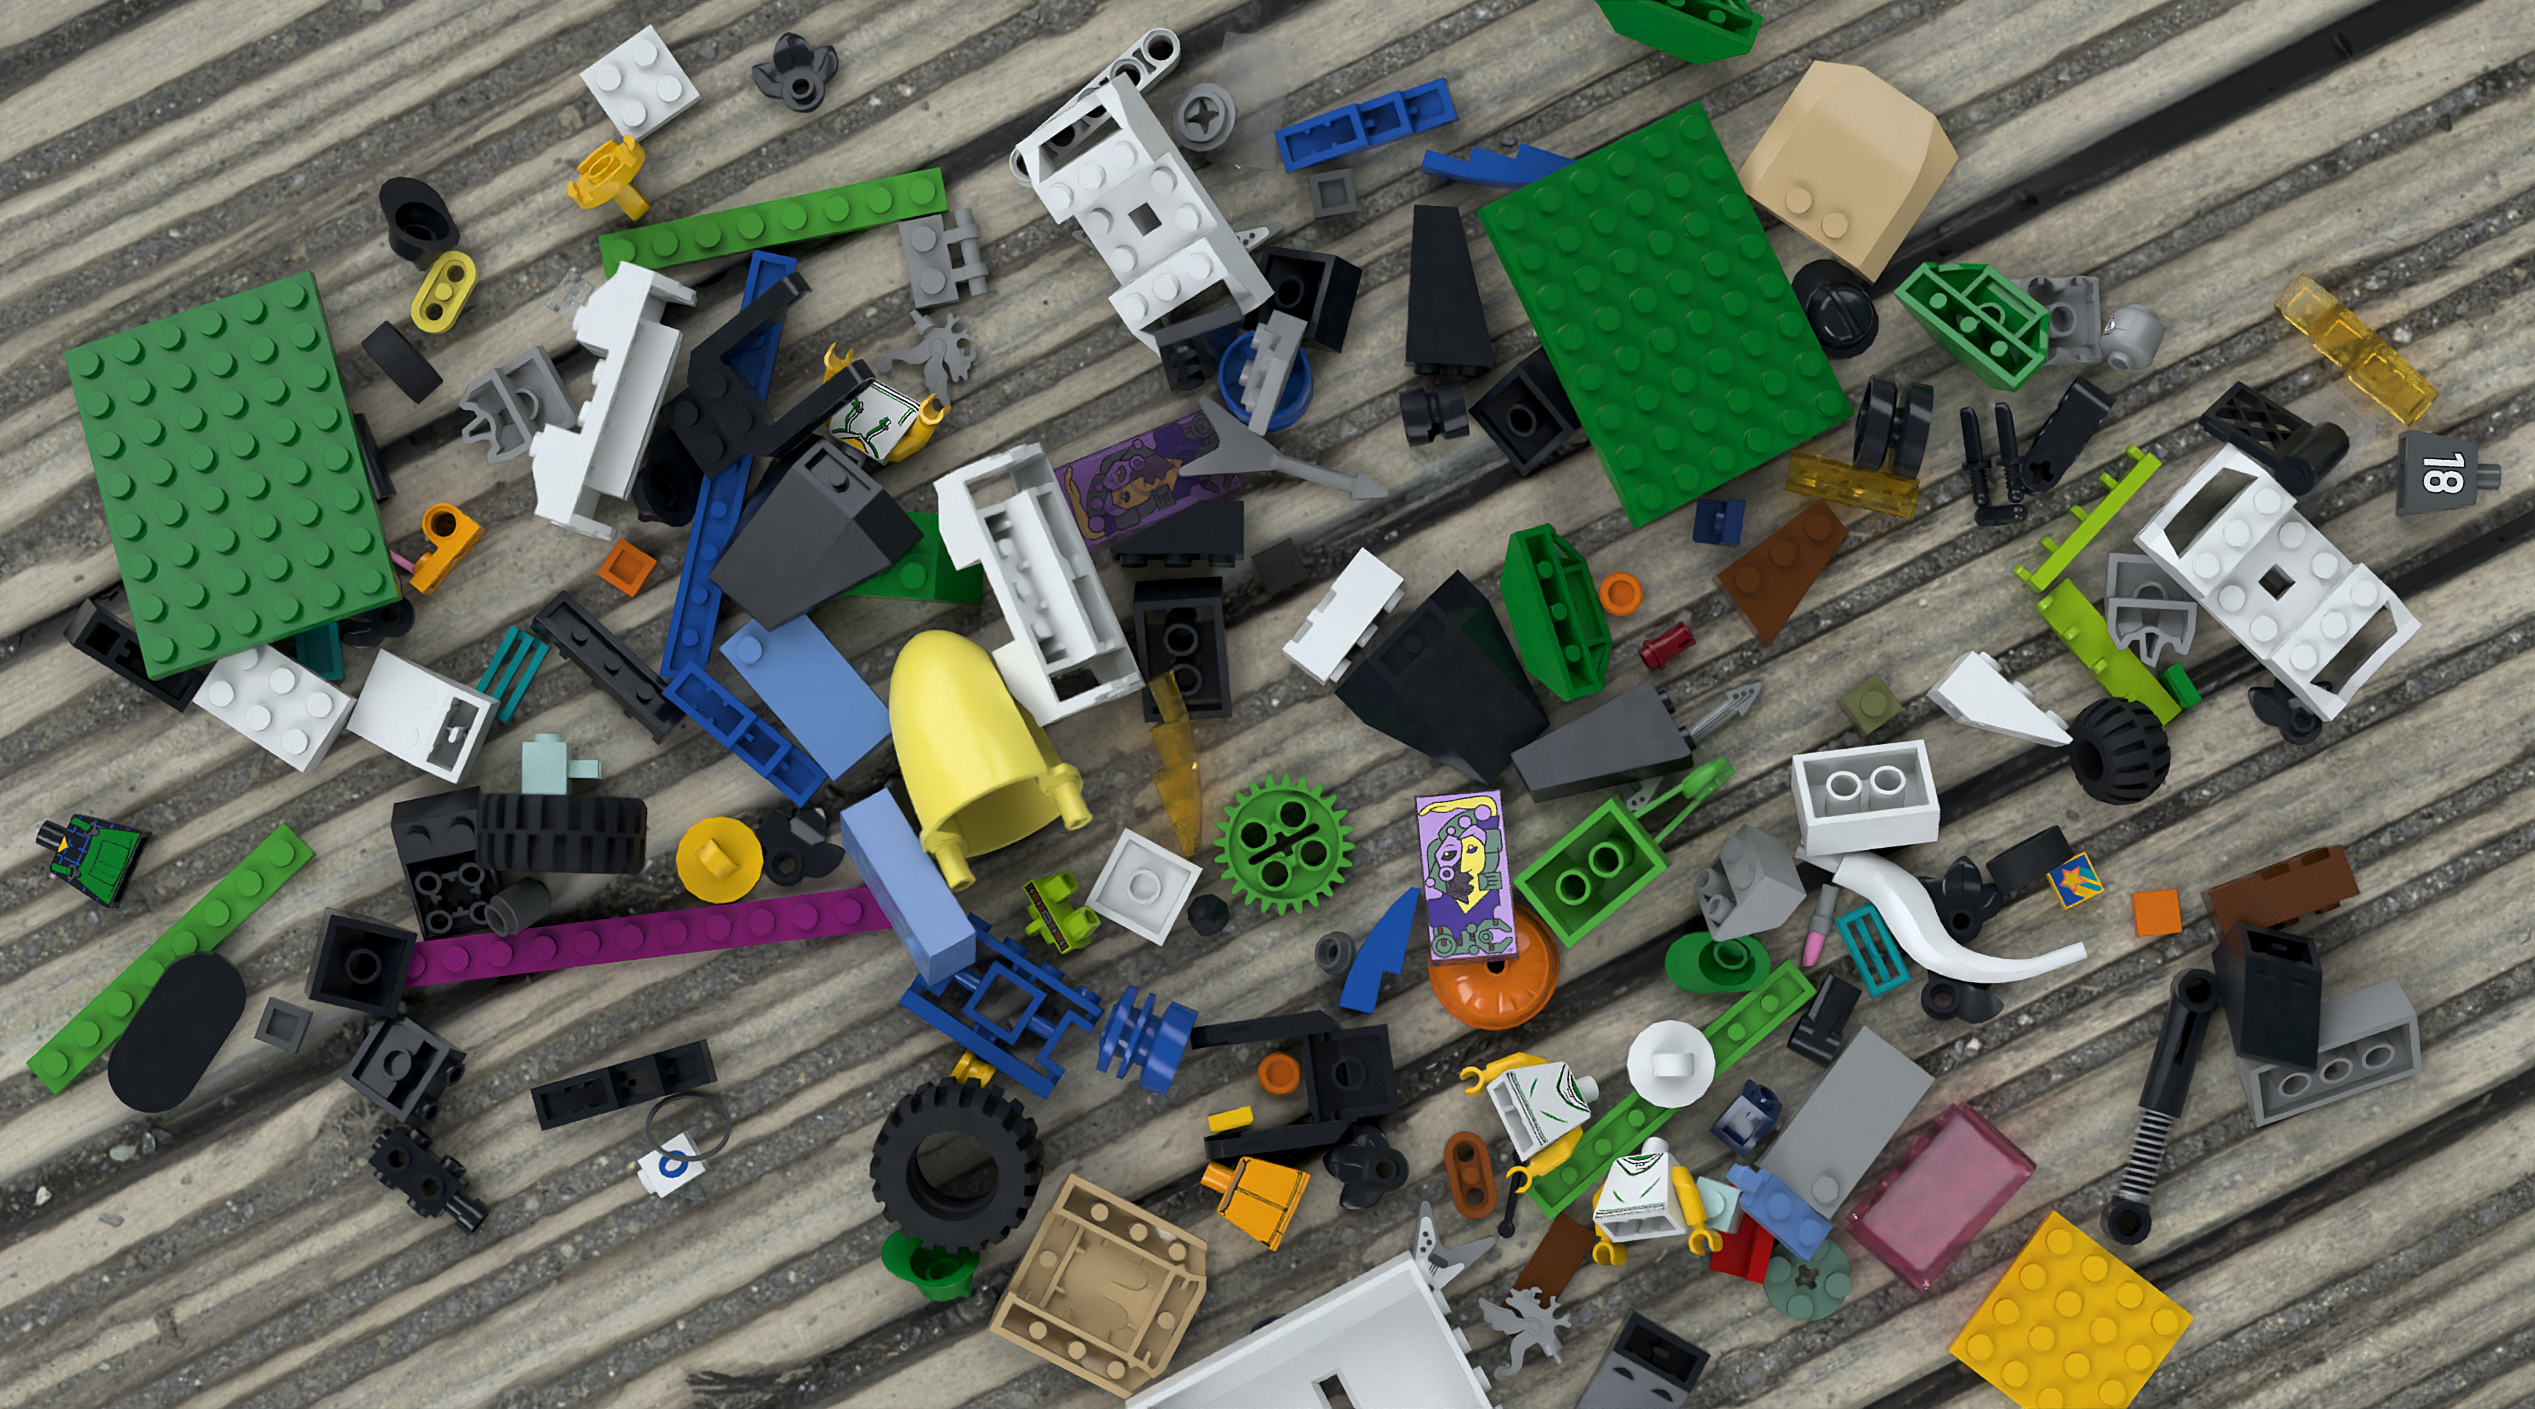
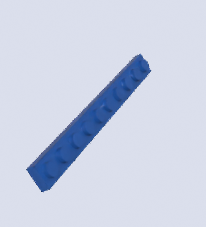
M754 250L740 312L778 281L796 272L798 260ZM785 318L730 361L734 367L739 368L765 405L767 404ZM747 454L715 481L709 480L705 474L703 475L660 668V677L674 680L690 660L707 672L724 592L709 580L708 575L742 515L755 455Z

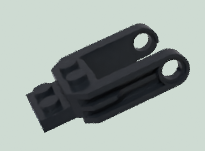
M794 272L778 281L694 348L690 354L687 384L689 386L659 411L709 480L715 481L747 454L773 458L783 457L865 392L877 379L864 359L854 361L775 422L774 416L739 368L731 364L730 361L784 319L787 316L785 312L802 299L807 292L811 293L813 291L800 272Z
M1322 1010L1193 1027L1190 1033L1192 1050L1301 1036L1303 1038L1301 1052L1309 1110L1314 1117L1313 1122L1203 1137L1206 1159L1336 1143L1356 1117L1399 1112L1388 1023L1345 1029Z

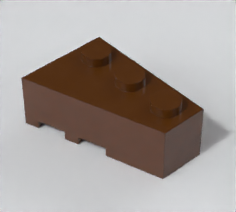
M1821 497L1715 576L1712 581L1765 649L1776 638L1848 531Z
M2335 844L2316 847L2204 890L2200 894L2219 941H2222L2237 921L2265 928L2273 925L2275 930H2281L2299 923L2298 916L2312 911L2319 915L2341 906L2340 901L2359 895L2360 891L2342 845Z

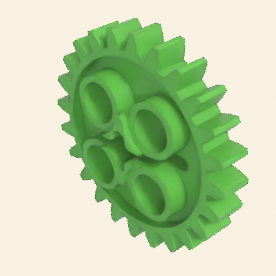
M1284 773L1281 785L1275 786L1272 777L1266 775V788L1260 790L1253 781H1250L1249 787L1252 795L1246 797L1237 791L1234 793L1236 800L1240 804L1237 809L1224 805L1223 810L1231 818L1229 822H1216L1215 826L1225 831L1226 834L1224 838L1213 840V844L1224 847L1225 853L1217 856L1214 860L1216 863H1228L1229 868L1220 877L1222 880L1235 877L1237 882L1233 886L1231 893L1235 894L1243 889L1248 891L1245 900L1247 906L1256 898L1262 899L1261 912L1265 913L1272 902L1277 903L1279 915L1283 916L1286 905L1293 903L1296 912L1301 914L1303 900L1308 899L1317 908L1319 907L1317 893L1321 891L1325 895L1332 897L1334 894L1328 885L1331 880L1342 884L1345 882V879L1337 870L1339 867H1352L1353 863L1343 858L1342 854L1343 851L1355 849L1354 844L1343 841V836L1349 834L1354 829L1353 826H1340L1339 820L1347 814V810L1333 812L1331 806L1337 798L1336 795H1332L1325 800L1319 797L1323 784L1319 783L1312 791L1306 789V776H1302L1297 786H1292L1289 774ZM1290 802L1302 805L1306 813L1304 822L1295 828L1286 826L1280 818L1282 807ZM1259 823L1266 829L1267 840L1261 847L1250 848L1243 843L1241 834L1246 825ZM1312 824L1319 826V830L1316 833L1291 846L1293 852L1291 856L1286 857L1283 852H1278L1256 865L1249 864L1250 857L1276 844L1275 835L1282 832L1285 837H1290ZM1309 841L1322 843L1326 849V858L1321 865L1309 866L1305 864L1301 858V849L1304 844ZM1269 862H1280L1287 868L1288 877L1283 885L1271 887L1263 881L1262 870Z

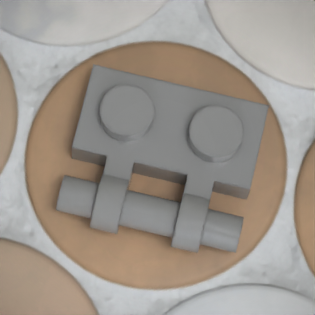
M971 208L954 211L957 228L945 231L941 214L898 223L917 310L960 301L956 284L969 282L972 297L989 294L986 277L989 276L988 266L981 259L978 245L981 233L979 224H974ZM961 244L965 266L953 269L948 246Z

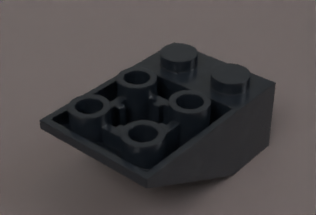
M1199 500L1110 546L1111 556L1113 560H1120L1121 567L1126 568L1147 567L1148 560H1164L1165 567L1190 568L1191 560H1208L1210 568H1235V560H1244V501Z
M480 786L394 803L390 827L424 941L491 928L485 918L484 909L490 904L491 898L502 892L504 888L500 870H482L475 861L477 802L483 795Z
M2237 921L2211 953L2236 1057L2314 1074L2317 1070L2323 976L2314 939Z
M1629 1307L1574 1409H1681L1711 1354L1702 1347Z

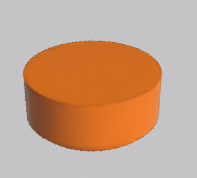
M1616 572L1609 575L1601 583L1598 598L1602 608L1609 614L1627 616L1640 606L1643 598V589L1638 579L1626 572Z
M1282 1051L1272 1052L1265 1056L1259 1064V1083L1265 1091L1272 1095H1287L1299 1085L1301 1067L1296 1058L1291 1054Z

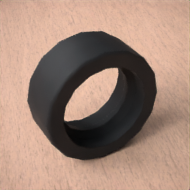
M384 321L361 342L363 348L415 403L420 404L443 383V379L390 322Z
M2055 825L2025 839L1992 858L1986 863V868L2000 893L2004 895L2027 885L2061 866L2074 857V852L2060 827Z

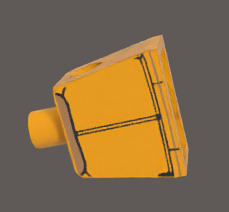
M1242 1155L1235 1170L1211 1159L1200 1183L1223 1194L1216 1212L1276 1252L1311 1177V1173L1255 1156Z

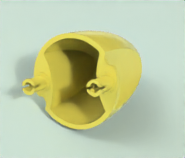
M947 630L924 631L914 636L904 645L895 662L890 683L889 719L893 742L906 787L923 827L919 838L920 844L924 852H927L931 859H937L951 892L962 891L976 881L965 858L982 855L1019 841L1043 828L1060 815L1068 830L1080 828L1092 820L1093 817L1080 794L1083 788V780L1078 769L1073 765L1063 764L1043 727L1039 728L1034 716L1009 693L995 658L987 650L969 638Z

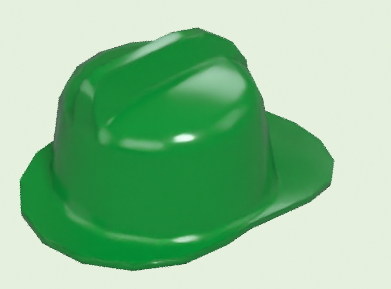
M1710 931L1684 935L1673 942L1666 953L1665 968L1668 977L1678 987L1692 993L1742 992L1754 990L1765 982L1770 974L1771 960L1767 949L1762 945L1761 939L1757 938L1755 934L1718 942L1712 939Z
M900 1229L885 1240L881 1248V1260L886 1269L895 1276L915 1284L926 1298L932 1301L943 1302L958 1296L968 1298L971 1295L973 1273L980 1263V1251L972 1253L969 1246H963L960 1255L946 1254V1246L936 1245L934 1251H930L921 1247L924 1240L913 1235L911 1240L908 1241L899 1234Z

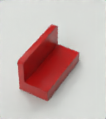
M1744 1211L1737 1234L1717 1229V1233L1722 1238L1723 1246L1719 1252L1712 1251L1709 1267L1715 1271L1764 1284L1775 1237Z

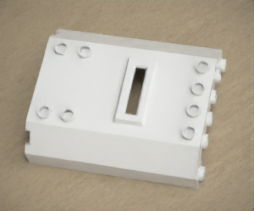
M1409 1250L1125 1401L1126 1409H1332L1319 1383L1337 1374L1355 1409L1503 1408L1501 1404L1492 1407L1485 1393L1490 1391L1492 1387L1481 1366L1474 1369L1471 1368L1464 1355L1472 1351L1460 1327L1451 1330L1444 1317L1452 1312L1439 1288L1433 1292L1429 1289L1428 1284L1435 1280L1423 1257L1414 1261Z

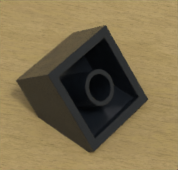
M1265 245L1258 269L1274 291V294L1263 304L1246 314L1242 329L1251 332L1257 329L1259 323L1267 325L1274 310L1308 322L1300 347L1341 354L1363 270L1337 255Z
M1543 346L1518 363L1468 410L1524 477L1583 427Z
M326 907L304 989L306 996L309 1000L396 1019L418 933L370 916Z

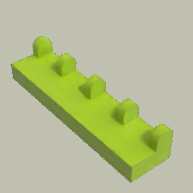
M2130 444L2125 449V452L2136 462L2118 482L2109 474L2103 472L2098 480L2109 492L2088 514L2077 504H2073L2068 511L2080 523L2059 545L2055 544L2046 535L2040 539L2039 544L2050 555L2032 574L2020 564H2017L2012 569V572L2035 594L2044 591L2162 465L2150 452L2144 454L2135 445Z
M2068 577L2063 579L2032 606L2110 697H2124V699H2128V702L2136 700L2145 704L2159 718L2163 725L2162 729L2164 725L2182 711L2181 707L2128 646L2126 649L2118 651L2107 631V624L2104 618Z

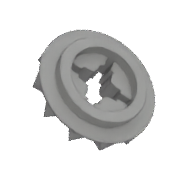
M1202 83L1188 89L1178 100L1173 113V129L1181 144L1195 152L1212 153L1213 149L1218 146L1227 145L1226 139L1231 132L1237 130L1235 119L1239 110L1234 104V96L1221 86L1213 83ZM1206 109L1214 114H1219L1215 119L1209 121L1208 129L1199 123H1194L1205 117Z

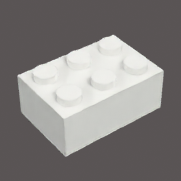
M268 643L218 660L192 701L302 773L313 774L352 715L358 699L331 681L326 680L314 670L306 667L274 644Z
M1924 739L1793 755L1791 788L1806 857L1938 841L1940 808Z

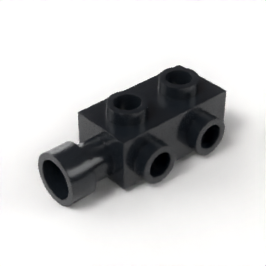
M404 1126L396 1127L393 1131L387 1128L371 1146L375 1153L368 1162L376 1168L373 1175L389 1189L394 1190L398 1187L410 1197L407 1200V1204L422 1217L428 1218L431 1215L434 1218H438L447 1212L456 1220L455 1226L467 1236L473 1234L485 1221L492 1209L479 1198L473 1200L463 1191L470 1183L462 1176L467 1171L466 1168L449 1154H446L441 1159L429 1148L433 1140L419 1128L412 1126L409 1131ZM396 1150L403 1152L405 1155V1163L401 1167L395 1166L392 1162V1155ZM430 1178L436 1180L439 1185V1190L435 1195H430L425 1190V1184Z

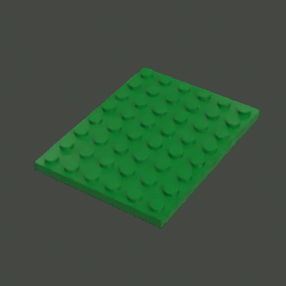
M1700 101L1476 211L1633 529L1660 517L1855 415Z
M310 270L63 351L148 678L154 681L403 600L316 277Z

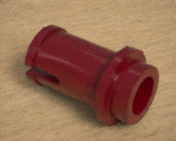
M1680 621L1676 626L1653 641L1645 640L1642 642L1643 647L1638 650V654L1651 672L1656 669L1662 671L1666 668V662L1689 647L1694 646L1696 640L1693 638L1689 628Z

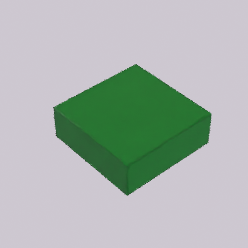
M2179 662L2171 664L2158 672V677L2181 709L2190 708L2202 700Z

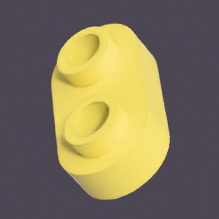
M449 251L442 254L433 264L411 305L412 319L424 332L442 334L452 328L479 277L477 265L468 255L460 251ZM454 268H462L464 270L463 279L459 282H452L450 280V272ZM435 305L441 306L443 309L441 318L430 320L428 315L430 308Z

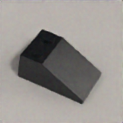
M1223 577L1135 582L1133 608L1139 669L1146 684L1145 687L1141 688L1145 723L1232 717Z

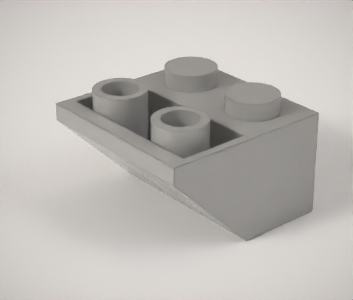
M1744 823L1735 836L1730 837L1726 841L1721 853L1708 868L1702 870L1696 883L1693 885L1712 939L1718 942L1781 927L1807 896L1786 843Z

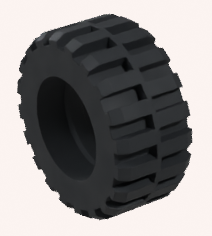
M485 793L477 802L475 861L482 870L639 875L645 867L647 806L643 799L628 797Z
M955 1076L943 1077L937 1086H934L929 1081L918 1086L913 1095L907 1093L897 1103L894 1111L890 1112L872 1149L874 1157L870 1162V1177L876 1180L872 1192L876 1202L884 1201L885 1203L882 1212L883 1216L889 1224L897 1220L902 1225L899 1234L908 1241L911 1240L913 1235L924 1240L921 1247L930 1251H934L936 1245L946 1246V1254L960 1255L963 1246H969L970 1251L976 1253L985 1250L989 1241L996 1245L1008 1238L1012 1228L1017 1229L1025 1220L1042 1180L1044 1166L1041 1164L1044 1156L1043 1142L1035 1138L1038 1127L1033 1117L1025 1119L1022 1116L1025 1106L1017 1098H1014L1010 1103L1002 1097L1005 1089L993 1084L991 1090L983 1089L980 1087L981 1079L968 1077L965 1084H957ZM942 1132H959L974 1137L987 1147L995 1159L998 1168L996 1183L990 1191L972 1198H956L941 1193L931 1186L919 1168L917 1153L922 1142L926 1138Z

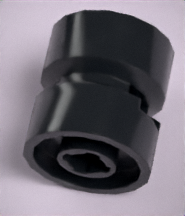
M1459 380L1436 384L1430 393H1427L1423 387L1398 393L1409 448L1433 443L1437 435H1441L1445 440L1470 435L1467 411Z

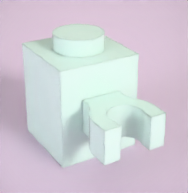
M535 734V742H523L522 793L572 795L573 778L602 779L603 761L573 760V744L561 742V734Z
M1699 1176L1696 1185L1701 1193L1709 1218L1705 1221L1706 1226L1727 1233L1737 1234L1744 1214V1210L1740 1208L1742 1204L1738 1201L1743 1192L1737 1187Z

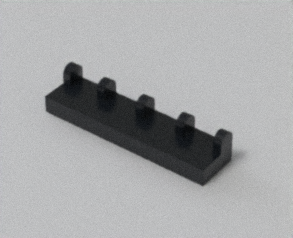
M565 590L560 592L534 617L530 629L536 634L541 632L560 649L559 655L564 660L570 658L593 679L591 684L597 690L602 687L625 708L623 713L629 719L632 717L636 718L654 735L652 740L658 745L687 716L685 712L662 694L669 685Z

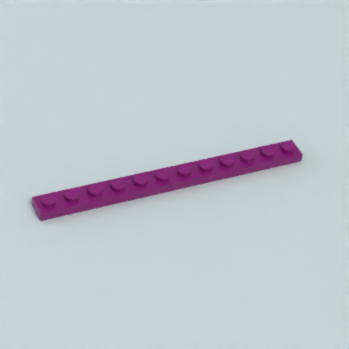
M864 887L528 928L516 935L508 934L504 937L496 933L446 938L415 943L404 988L883 930L893 927L869 888Z

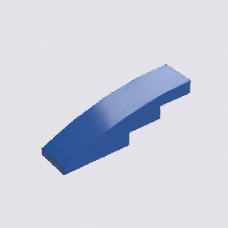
M1442 77L1403 92L1398 90L1361 104L1353 103L1274 131L1286 172L1290 174L1458 121L1459 116L1447 79Z
M1523 143L1520 144L1516 159L1474 146L1469 162L1427 149L1420 173L1463 184L1519 190L1576 162V160Z
M692 660L686 664L662 693L800 808L803 809L830 777L821 766Z

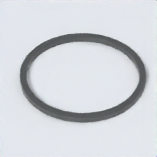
M678 1093L664 1098L652 1108L646 1121V1134L653 1148L661 1155L681 1162H695L712 1157L726 1145L731 1133V1121L726 1109L715 1099L699 1093ZM691 1098L699 1099L715 1106L724 1116L727 1125L722 1141L712 1150L694 1156L673 1154L660 1147L652 1136L650 1129L651 1121L661 1107L672 1101Z

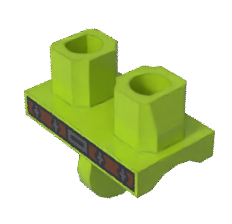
M1068 870L1055 875L1052 874L1033 879L1023 886L1032 902V905L1027 907V910L1034 922L1024 929L1029 938L1041 933L1047 945L1050 946L1055 943L1061 954L1076 948L1082 949L1092 942L1089 936L1100 926L1101 922L1094 910L1088 905L1080 907L1076 911L1073 910L1067 898L1079 891V884L1071 871Z

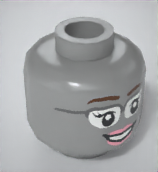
M2130 304L2127 308H2120L2112 313L2099 345L2103 354L2108 358L2107 361L2110 366L2122 372H2131L2132 369H2143L2151 365L2164 337V329L2159 322L2158 315L2154 311L2142 305Z

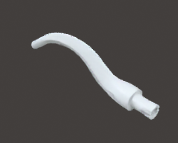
M1798 845L1794 858H1799L1834 873L1831 882L1869 899L1879 910L1900 946L1923 967L1945 977L1967 982L2005 983L2031 978L2088 958L2082 941L2030 959H2003L1973 952L1962 947L1949 936L1939 920L1927 890L1917 878L1894 862L1869 850L1806 857L1805 849Z

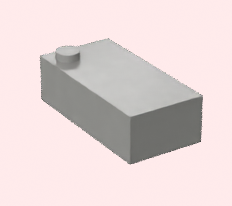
M1858 1024L1835 1054L1830 1064L1823 1070L1753 1164L1759 1169L1762 1168L1774 1174L1822 1217L1830 1220L1934 1082L1935 1078L1867 1026Z

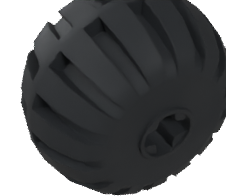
M2124 697L2103 698L2083 709L2072 722L2068 735L2073 740L2067 744L2068 756H2070L2071 760L2070 765L2076 774L2075 777L2080 786L2083 785L2084 791L2092 798L2112 805L2135 804L2152 795L2164 782L2170 768L2171 751L2167 744L2169 740L2166 731L2162 729L2161 721L2148 706L2136 700L2128 702V699H2124Z

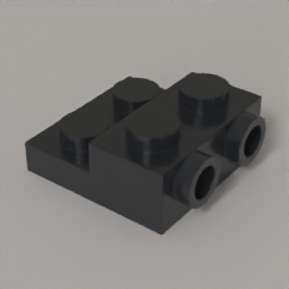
M398 1009L396 1019L379 1016L340 1079L402 1123L420 1129L423 1123L429 1124L438 1116L441 1110V1102L438 1100L446 1087L454 1086L462 1078L465 1071V1066L462 1062L467 1054L438 1033L425 1028Z

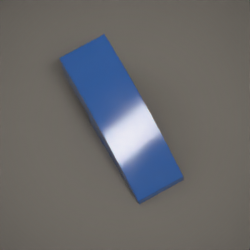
M1410 887L1388 908L1372 928L1359 949L1346 977L1338 1006L1373 1014L1383 971L1401 974L1420 892L1419 888Z

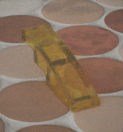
M2304 272L2274 302L2275 310L2305 333L2310 344L2341 367L2345 377L2408 427L2439 397V392L2403 357Z
M1170 670L1157 675L1148 683L1164 719L1150 729L1165 765L1151 778L1186 857L1194 855L1202 846L1203 798L1198 754L1188 712L1174 673Z

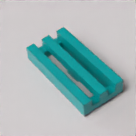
M512 625L475 689L486 694L516 639H519L522 643L491 696L501 700L531 646L537 649L504 710L498 708L495 717L508 724L552 648Z
M1871 901L1833 919L1871 999L1912 980L1877 907ZM1869 914L1898 977L1891 979L1861 916ZM1853 921L1883 983L1879 986H1876L1847 927V923Z

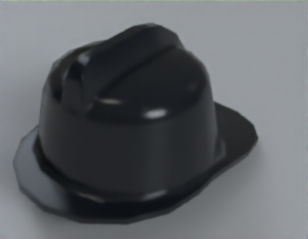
M409 177L392 178L381 186L379 201L389 223V244L399 257L413 262L418 271L423 272L429 268L431 263L438 260L445 251L451 250L458 245L461 236L459 230L453 222L445 202L432 187L422 181Z
M1816 260L1802 267L1796 273L1791 287L1823 351L1836 358H1851L1862 354L1874 342L1878 333L1879 318L1872 301L1855 275L1848 268L1834 260Z
M673 430L665 432L656 440L646 466L637 475L631 494L634 504L639 511V521L644 523L653 521L664 523L671 527H684L692 521L695 515L704 472Z

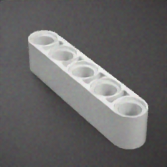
M1162 27L1154 28L1147 32L1035 131L1070 107L1075 106L1076 103L1101 88L1124 70H1134L1140 75L1141 79L1136 88L1143 97L1179 64L1181 51L1176 34ZM1158 41L1167 42L1172 46L1173 53L1166 60H1155L1149 54L1152 44ZM1108 111L1099 118L1084 115L1068 126L1075 133L1071 144L1060 147L1056 146L1049 139L1041 145L1059 169L1115 120ZM1016 147L1011 153L1009 160L1012 175L1020 185L1033 188L1030 177L1018 170V164L1023 156Z

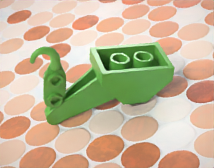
M1720 756L1714 762L1710 760L1690 773L1681 781V784L1633 814L1616 795L1610 798L1512 881L1569 949L1620 910L1673 864L1658 844L1706 797L1726 783L1736 771L1723 756ZM1684 795L1687 800L1694 797L1695 799L1654 839L1640 824L1680 796Z

